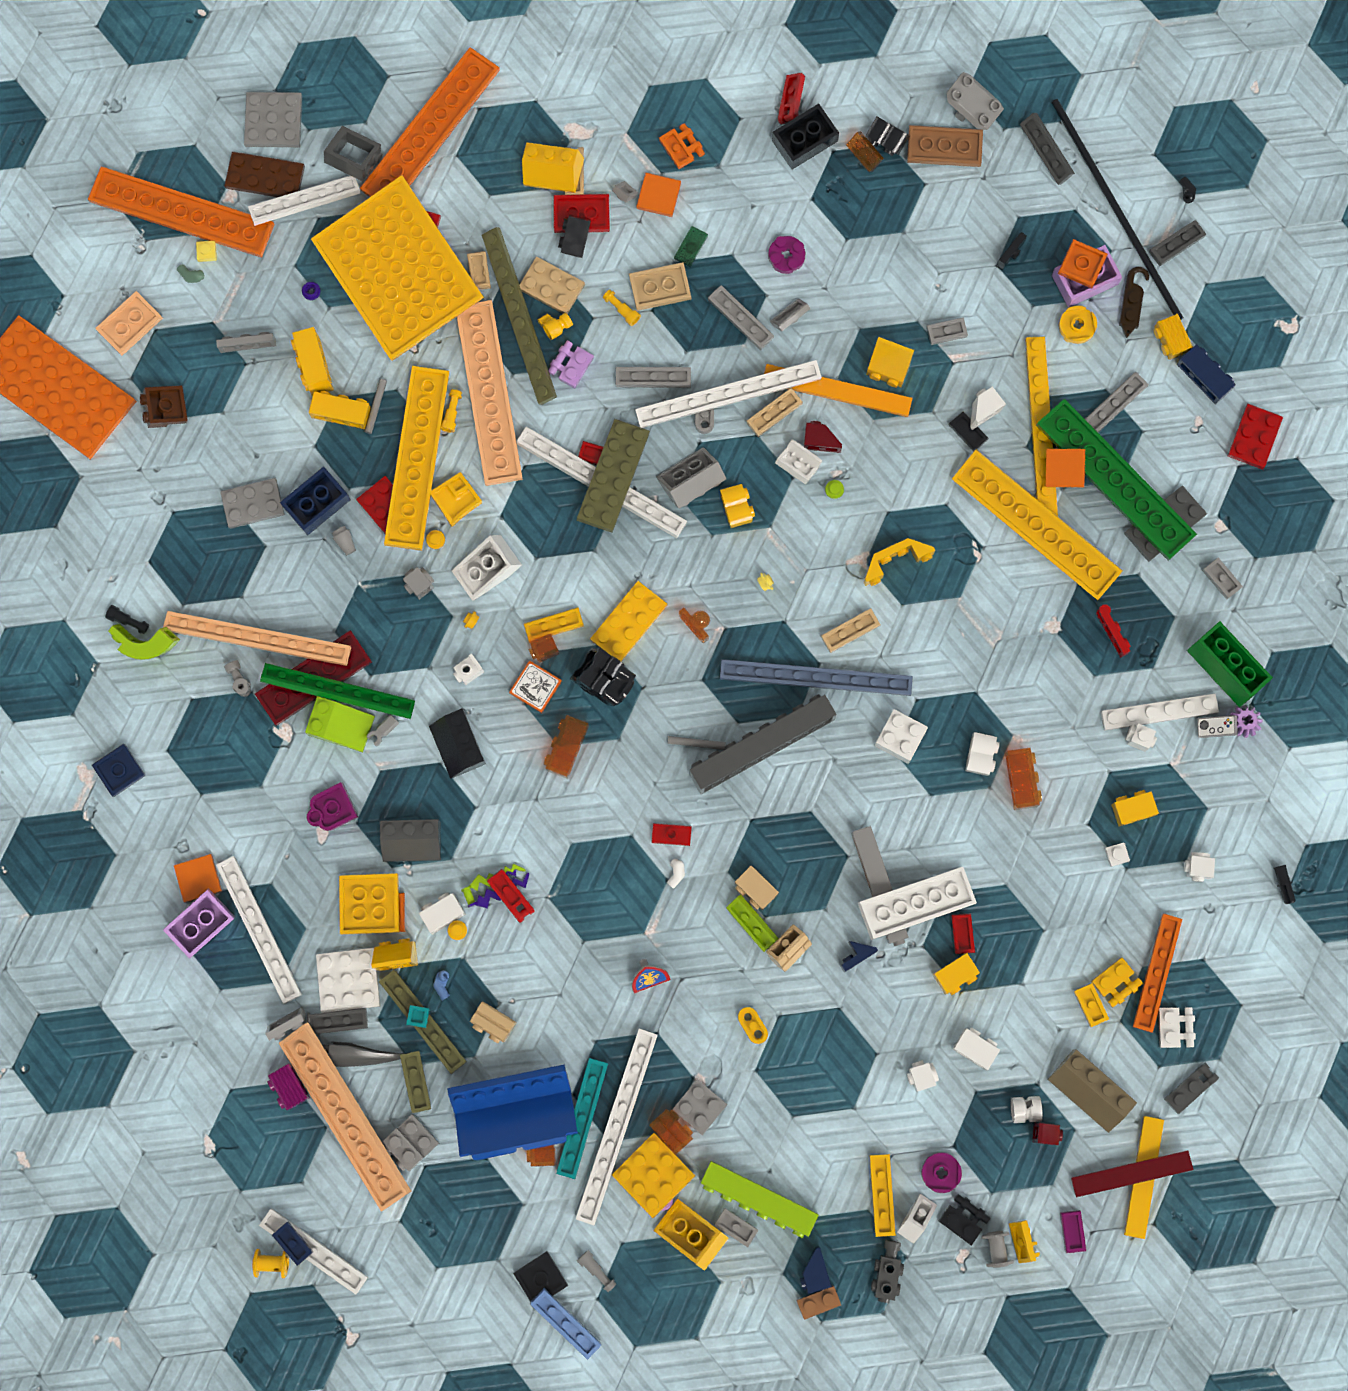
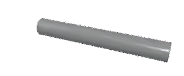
M380 379L365 428V433L372 434L387 383L384 379Z
M668 736V744L725 750L726 742Z

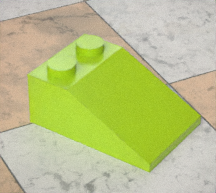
M317 696L305 733L308 736L363 753L368 739L367 735L370 733L375 716Z

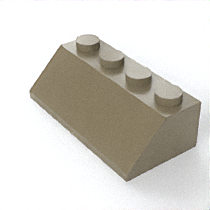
M1077 1049L1072 1050L1047 1079L1108 1133L1137 1104L1133 1098Z

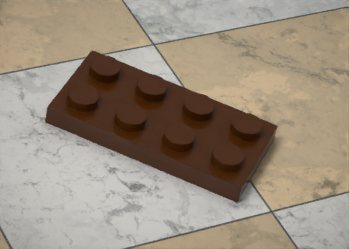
M232 152L224 186L226 189L281 197L300 191L305 165L303 163Z

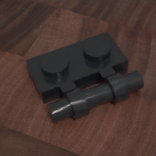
M957 1194L954 1198V1201L959 1204L957 1209L949 1205L938 1221L972 1246L983 1230L976 1225L978 1221L981 1220L987 1224L991 1218L985 1214L982 1208L978 1209L970 1203L971 1200L967 1197L963 1198ZM965 1209L974 1215L971 1220L962 1214Z

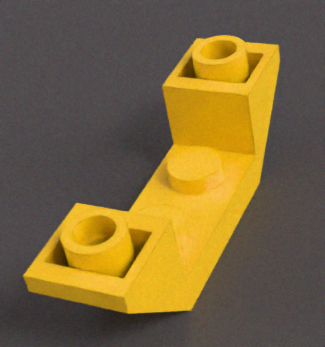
M907 538L875 553L864 580L865 586L869 584L874 586L881 582L884 573L879 563L884 565L890 562L891 558L896 555L899 557L904 556L909 552V549L916 562L921 560L926 562L933 558L932 555H934L935 548Z

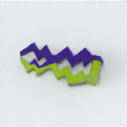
M513 864L511 869L505 866L503 871L507 876L510 874L516 877V870L525 872L526 869ZM489 873L487 879L478 874L468 887L461 889L468 903V908L476 905L488 909L490 897L501 901L494 891L486 888L484 898L478 895V900L475 902L470 890L473 888L478 891L479 882L490 887L487 880L493 874ZM526 873L523 882L513 878L512 882L516 887L519 885L526 888L529 873Z

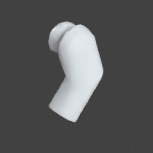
M673 859L670 863V866L673 868V876L667 881V884L673 889L685 876L684 864L678 859Z

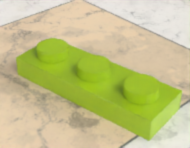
M739 895L726 907L763 952L779 939L742 895Z

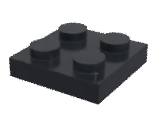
M548 1251L513 1273L530 1302L544 1288L553 1296L568 1286Z

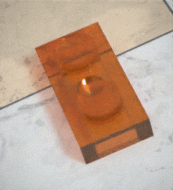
M861 131L857 132L846 144L869 172H872L884 159Z

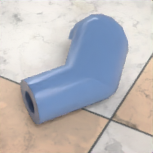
M444 970L437 973L433 983V987L442 1001L450 996L445 988L449 979V973Z

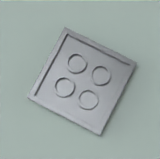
M246 92L245 147L300 148L302 93Z

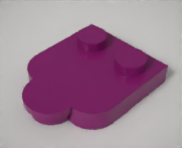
M342 782L314 795L310 800L311 809L307 813V821L312 826H319L323 830L332 831L358 818V814Z

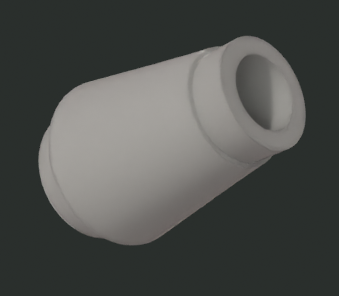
M343 526L332 532V539L346 556L356 551L349 529L347 530Z

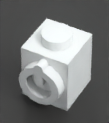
M1139 723L1136 726L1131 725L1125 740L1128 741L1127 745L1145 752L1155 745L1157 737H1155L1156 731Z
M1191 852V856L1184 863V872H1187L1186 877H1192V881L1204 882V879L1214 878L1215 858H1210L1208 853Z
M923 1060L912 1063L913 1068L908 1069L907 1078L910 1085L914 1084L916 1092L936 1086L939 1078L933 1063L924 1064Z

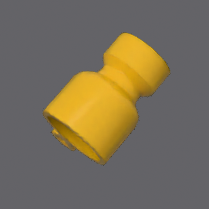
M566 312L560 315L559 319L552 318L549 314L537 319L550 340L560 336L564 328L568 329L573 326L572 320Z

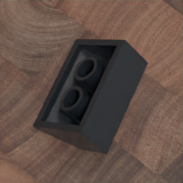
M463 709L447 714L429 726L450 779L486 764Z

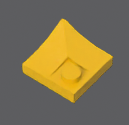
M461 472L431 491L432 499L451 527L482 504V500Z

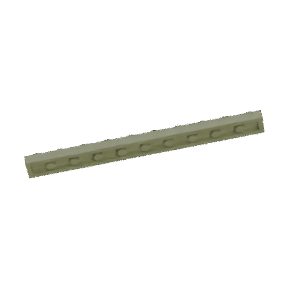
M495 227L482 234V238L537 402L543 405L557 398L501 229Z

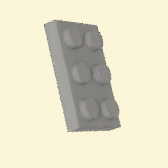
M276 478L220 492L229 529L285 515L284 509L280 504L281 496Z

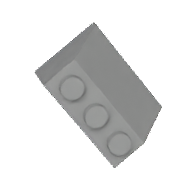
M704 447L656 476L671 501L679 509L726 480L718 461Z

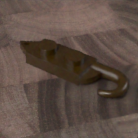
M1134 267L1127 274L1119 326L1122 327L1126 338L1129 337L1134 329L1139 327L1144 291L1140 285L1134 283V276L1140 272L1145 275L1146 281L1149 280L1148 271L1142 267Z

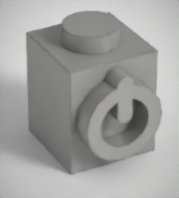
M418 567L416 569L412 568L405 573L403 580L406 584L404 588L410 595L414 593L419 600L434 589L432 585L434 580L423 567L421 569Z

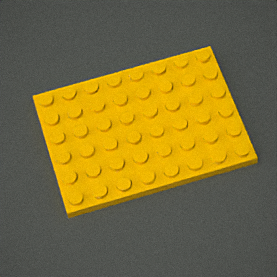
M402 175L311 238L391 361L484 298Z

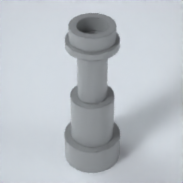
M589 1250L577 1260L592 1276L595 1275L605 1286L604 1290L609 1292L616 1286L615 1280H610L602 1272V1267L593 1259V1254Z

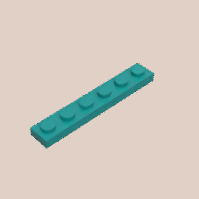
M589 1058L574 1110L578 1133L567 1135V1141L565 1142L556 1173L558 1175L576 1179L608 1063Z

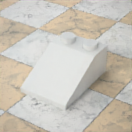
M490 535L460 562L452 572L471 600L474 601L511 576L522 564L501 535Z

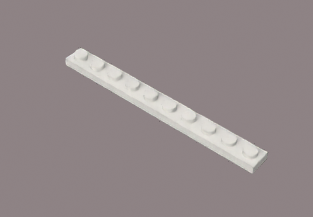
M817 360L641 407L635 409L641 429L821 380L822 377Z
M526 427L516 441L517 445L589 487L596 467L530 428ZM629 488L622 507L671 536L678 538L687 521Z
M642 1029L638 1030L576 1220L591 1225L596 1223L658 1036L657 1034Z

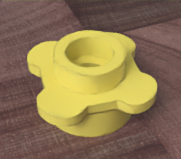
M760 573L761 576L757 580L764 591L768 589L773 590L772 585L774 582L770 575Z

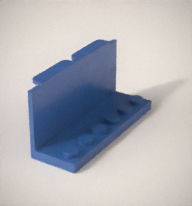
M565 1064L447 1088L455 1114L460 1157L472 1155L473 1160H481L511 1154L521 1147L524 1150L564 1143L567 1141V1135L578 1133L571 1087Z

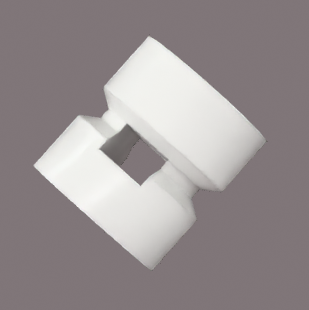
M1031 1096L1026 1100L1023 1097L1011 1098L1013 1123H1025L1026 1120L1042 1122L1040 1096Z

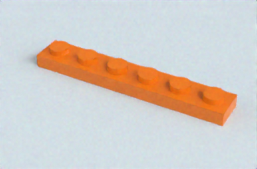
M1162 914L1133 1028L1153 1033L1183 920L1181 918Z

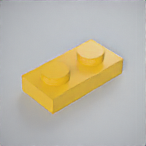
M1093 983L1074 991L1090 1027L1109 1020Z

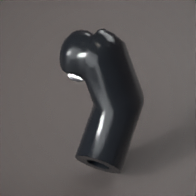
M1185 176L1179 181L1185 189L1183 200L1185 203H1192L1195 199L1196 187Z

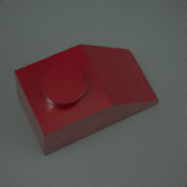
M819 421L806 423L804 448L814 451L841 453L842 443L825 424H821Z
M1034 1122L1033 1143L1059 1145V1141L1062 1142L1063 1130L1060 1129V1125Z

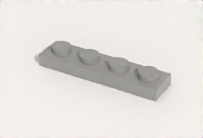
M722 285L708 297V301L760 351L774 338V335Z
M616 367V387L691 388V367Z

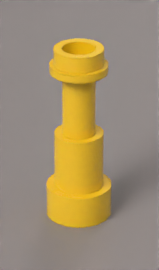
M608 290L603 295L605 302L612 303L630 326L635 325L641 315L636 310H632L627 304L620 302L614 296V291Z
M452 389L449 393L451 400L449 408L446 409L444 420L441 423L442 431L455 432L456 407L458 399L462 398V392Z

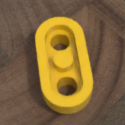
M751 1007L741 1009L738 1014V1020L750 1041L755 1044L765 1042L768 1037V1031L757 1012ZM749 1013L751 1015L750 1021L744 1019L745 1014ZM755 1031H761L762 1036L756 1038L754 1036Z

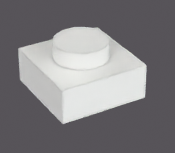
M1125 843L1105 848L1110 867L1130 861Z

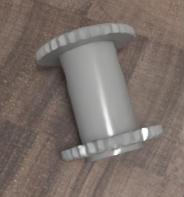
M995 1231L981 1236L982 1239H988L992 1262L987 1263V1267L999 1268L1014 1263V1260L1007 1259L1004 1236L1009 1235V1232Z

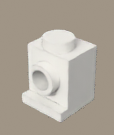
M472 654L453 667L456 671L453 675L459 683L463 681L465 685L484 673V670ZM469 667L470 671L465 673L463 669Z

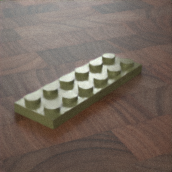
M614 419L578 513L577 521L613 533L648 440L649 430L640 429V427Z

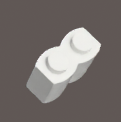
M976 732L972 734L965 771L985 776L990 775V772H994L996 761H993L994 753L997 754L999 749V742H996L997 737Z

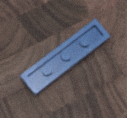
M545 1288L530 1302V1305L587 1360L600 1348L601 1343Z

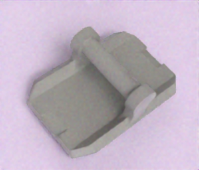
M963 72L947 91L948 103L957 110L955 117L962 122L967 119L979 130H988L1004 110L1000 101L968 73Z

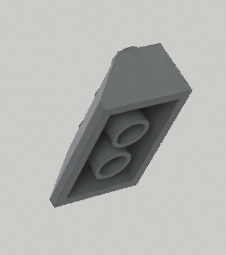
M438 819L380 821V844L383 862L441 860V822Z

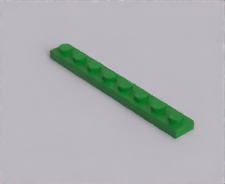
M265 663L260 682L411 719L415 700Z

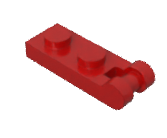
M803 73L786 75L778 114V121L781 125L799 116L798 111L805 81Z
M1102 605L1097 610L1096 615L1121 658L1130 652V643L1126 638L1122 637L1118 622L1113 621L1110 615L1111 608L1108 605Z
M500 869L487 880V883L519 923L524 921V917L528 914L531 915L535 912L503 869ZM522 904L524 908L518 912L516 907Z

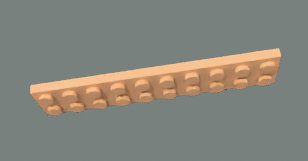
M492 300L477 302L458 315L457 321L484 481L486 486L523 480L493 303Z
M308 1022L303 1024L279 1042V1045L382 1212L409 1194L411 1189Z

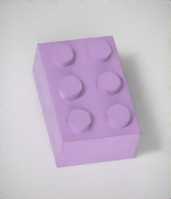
M1106 245L1097 248L1108 255L1092 289L1059 275L1058 272L1061 265L1054 269L1052 277L1068 308L1119 285L1122 276Z
M208 888L172 920L163 931L190 959L227 926L235 916Z

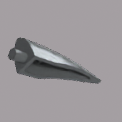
M331 1041L329 1045L322 1044L336 1067L382 1064L401 1059L400 1055L404 1054L374 1050L347 1042Z

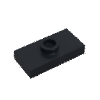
M1021 232L999 259L998 268L1003 270L1011 259L1015 260L1021 252L1019 249L1025 243L1027 235Z

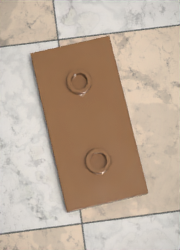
M909 125L910 136L908 138L907 163L981 167L983 130Z

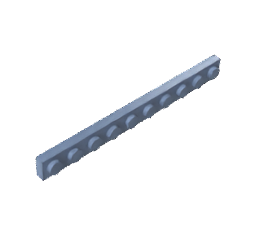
M723 659L720 672V680L911 696L913 676Z

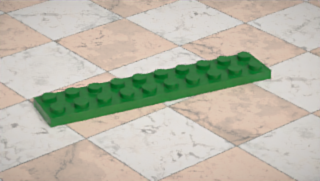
M1065 399L1036 424L1059 449H1085V476L1168 561L1197 535Z

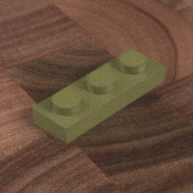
M420 1051L400 1055L412 1113L430 1110L431 1104Z

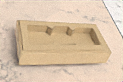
M486 251L467 254L471 279L479 290L490 289Z

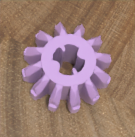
M1243 705L1242 709L1237 707L1235 712L1230 713V716H1237V736H1240L1243 732L1244 738H1247L1249 734L1254 736L1256 731L1261 730L1258 724L1262 723L1263 720L1257 719L1260 712L1254 713L1255 707L1252 706L1248 710V706ZM1244 718L1248 719L1247 722L1249 723L1247 725L1243 724Z

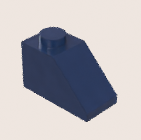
M819 1246L815 1247L802 1271L803 1277L800 1278L803 1290L807 1289L808 1294L831 1287Z

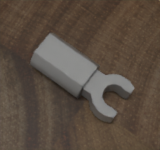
M390 714L377 727L376 731H372L367 735V738L371 739L373 736H377V741L374 745L378 746L382 742V737H386L399 722Z

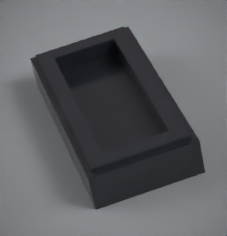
M961 412L949 423V426L975 451L989 438L979 427L972 430L970 428L971 419L964 412Z

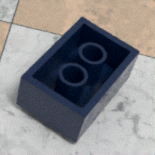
M323 466L284 498L280 504L308 536L351 499Z

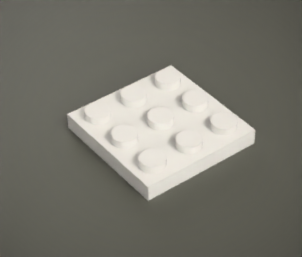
M374 948L316 954L321 1013L381 1007L377 970L371 966Z

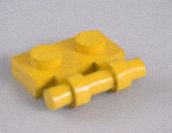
M1123 957L1091 981L1102 997L1109 993L1112 995L1113 998L1108 1001L1112 1008L1117 1004L1123 1003L1128 995L1137 992L1138 987L1143 984L1139 978L1133 982L1129 979L1134 974V971ZM1123 982L1127 987L1117 992L1115 988Z

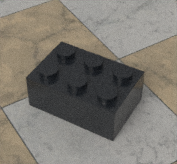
M820 104L815 105L772 132V142L792 170L837 143L839 138V131Z

